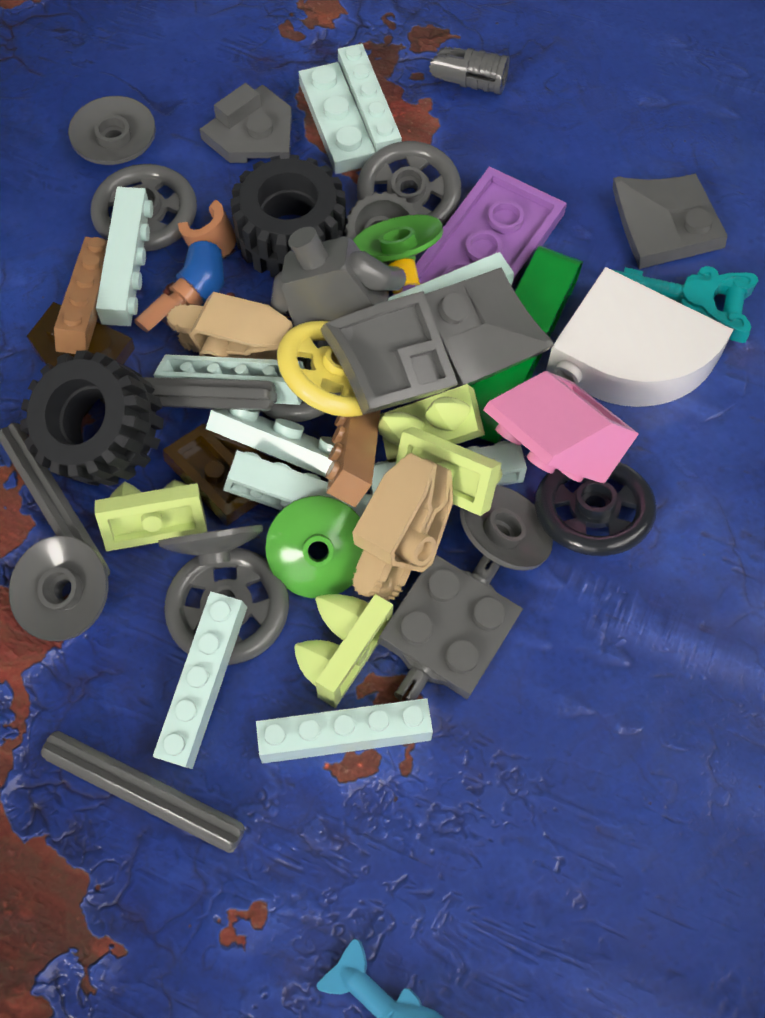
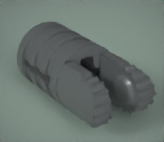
M445 46L437 52V56L435 55L430 61L431 64L428 67L430 68L429 72L435 78H439V80L443 79L447 82L460 84L461 87H470L474 90L480 89L484 92H494V94L501 95L507 80L510 56H501L492 52L487 53L483 50L477 51L473 48L465 50Z

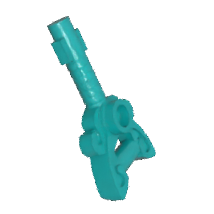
M704 266L700 268L697 275H690L687 277L684 285L644 277L642 276L643 271L625 267L624 272L613 270L734 329L729 340L746 343L750 335L751 325L746 316L742 315L744 299L752 294L759 281L755 274L745 272L719 275L715 268ZM717 294L726 295L723 311L716 308L714 297Z

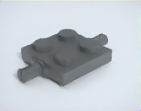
M435 555L433 564L420 574L379 636L377 642L398 655L407 668L410 669L398 689L394 692V696L399 701L402 700L412 684L414 686L405 701L416 700L428 681L445 685L463 698H469L523 610L522 607L497 593L492 585H490L501 565L493 561L489 569L486 570L485 568L491 559L483 555L471 573L460 570L443 558Z

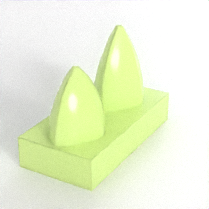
M468 384L380 414L378 431L383 437L386 457L389 462H396L402 431L410 427L418 428L454 444L485 435L475 390Z
M415 427L402 431L395 465L409 453L451 470L454 505L479 516L490 510L496 485L500 482L503 475L502 463Z
M174 479L163 489L141 492L133 485L124 481L109 498L95 500V517L106 551L158 543V540L207 532L206 518L198 483L187 485Z
M342 594L317 596L315 600L323 621L343 641L340 645L324 640H310L295 644V655L301 671L316 686L317 697L334 708L337 707L378 646L379 636L393 616V604L376 594L370 602Z

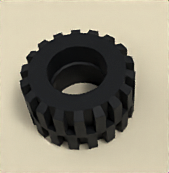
M280 155L270 157V162L264 163L259 161L253 164V171L245 170L239 176L240 183L234 184L232 189L233 198L230 199L238 250H241L242 257L247 263L253 262L254 269L258 272L263 273L268 270L273 278L282 272L285 255L291 251L288 240L300 228L313 227L322 242L343 236L346 237L347 234L344 232L346 226L345 191H342V182L339 177H333V170L328 166L318 167V160L312 158L300 160L299 155H289L287 159H281ZM285 215H300V216H302V217H299V218H296V219H290V220L278 219L279 217L285 216Z
M87 350L76 351L75 357L67 353L57 357L56 366L47 363L40 370L43 377L39 381L33 379L27 388L32 391L29 400L23 399L21 410L27 412V418L20 420L21 431L30 435L24 443L28 451L37 453L34 459L41 466L50 468V472L95 486H99L100 483L107 486L116 485L119 483V477L129 480L137 475L135 466L146 467L151 461V458L147 456L150 448L157 450L161 441L155 437L156 430L163 429L164 418L156 415V412L162 409L160 398L152 395L155 389L149 381L143 379L141 374L99 352L92 354ZM104 397L105 417L103 423L91 439L83 442L81 435L83 417L87 409L95 401Z

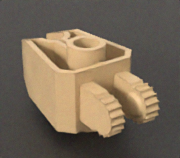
M213 292L207 298L204 306L180 304L171 309L168 317H166L173 331L176 330L180 333L178 340L184 349L189 351L192 349L193 352H199V356L277 360L279 343L283 336L293 327L290 320L269 305Z
M409 453L384 474L352 532L354 545L363 549L356 566L357 571L353 573L354 578L352 579V586L355 587L354 591H357L358 595L371 597L376 594L388 601L390 599L395 600V597H399V593L402 592L401 588L405 586L411 570L423 573L433 564L453 505L451 470L428 459H423Z

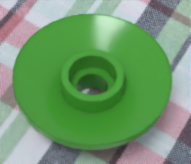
M429 215L400 216L366 228L353 241L361 251L369 253L381 262H389L390 264L401 259H413L415 261L417 254L434 245L442 237L443 226L439 219Z
M320 495L303 497L285 506L272 521L266 538V557L273 575L280 579L289 591L307 598L339 594L353 585V573L357 571L356 566L363 552V549L354 545L352 534L360 519L359 515L344 502ZM321 541L328 546V553L325 557L314 559L309 555L308 548L313 542Z

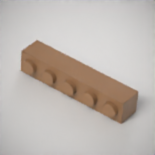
M99 237L84 238L54 326L56 352L76 354V351H88L98 319L96 304L108 240Z
M381 410L356 417L337 416L334 423L337 429L332 437V442L335 445L328 458L332 462L325 475V478L329 479L326 493L355 508L372 485Z

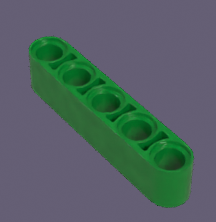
M539 245L515 293L534 321L551 338L576 285L583 261ZM543 353L492 377L470 385L475 390L485 435L478 438L493 444L501 442L503 437L495 430L499 423L483 409L490 400L531 379Z

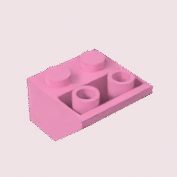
M544 371L490 400L483 409L499 423L495 430L502 437L520 446L523 444L530 450L527 458L535 466L550 474H553L555 469H558L577 482H582L584 478H588L604 484L639 434L574 382L548 371Z

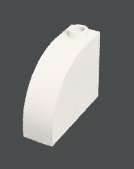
M605 267L554 343L546 371L574 382L590 396L602 401L633 407L660 405L687 395L709 376L721 357L734 329Z

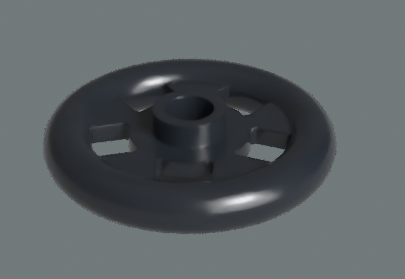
M622 462L618 463L609 476V479L624 486L619 493L607 482L603 484L588 478H584L582 480L583 484L572 493L564 486L565 483L572 479L560 470L555 469L553 474L547 473L543 477L537 488L535 511L544 531L561 546L584 555L609 556L630 550L646 538L656 519L655 496L647 481L637 471ZM568 505L574 519L563 521L559 517L556 508ZM621 506L636 509L632 522L618 519ZM586 527H607L609 535H588Z

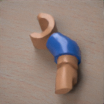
M214 200L209 206V212L213 219L206 226L193 230L188 222L178 223L179 231L188 246L184 266L176 274L177 281L170 286L171 294L168 296L163 293L134 319L135 324L146 333L161 320L170 327L166 317H168V313L175 306L180 304L204 306L207 298L213 292L220 293L225 283L223 258L229 255L235 247L236 236L233 226L218 200Z

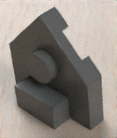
M247 83L235 89L214 104L216 118L200 128L201 139L229 163H247L248 158H270L279 155L281 159H287L291 154V106L263 84L255 90Z

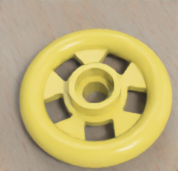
M329 321L305 322L290 329L279 343L277 363L279 371L291 391L302 401L324 413L341 417L363 415L345 372L331 347L323 346L317 348L313 341L319 340L326 341L320 329ZM297 357L311 359V370L301 369Z

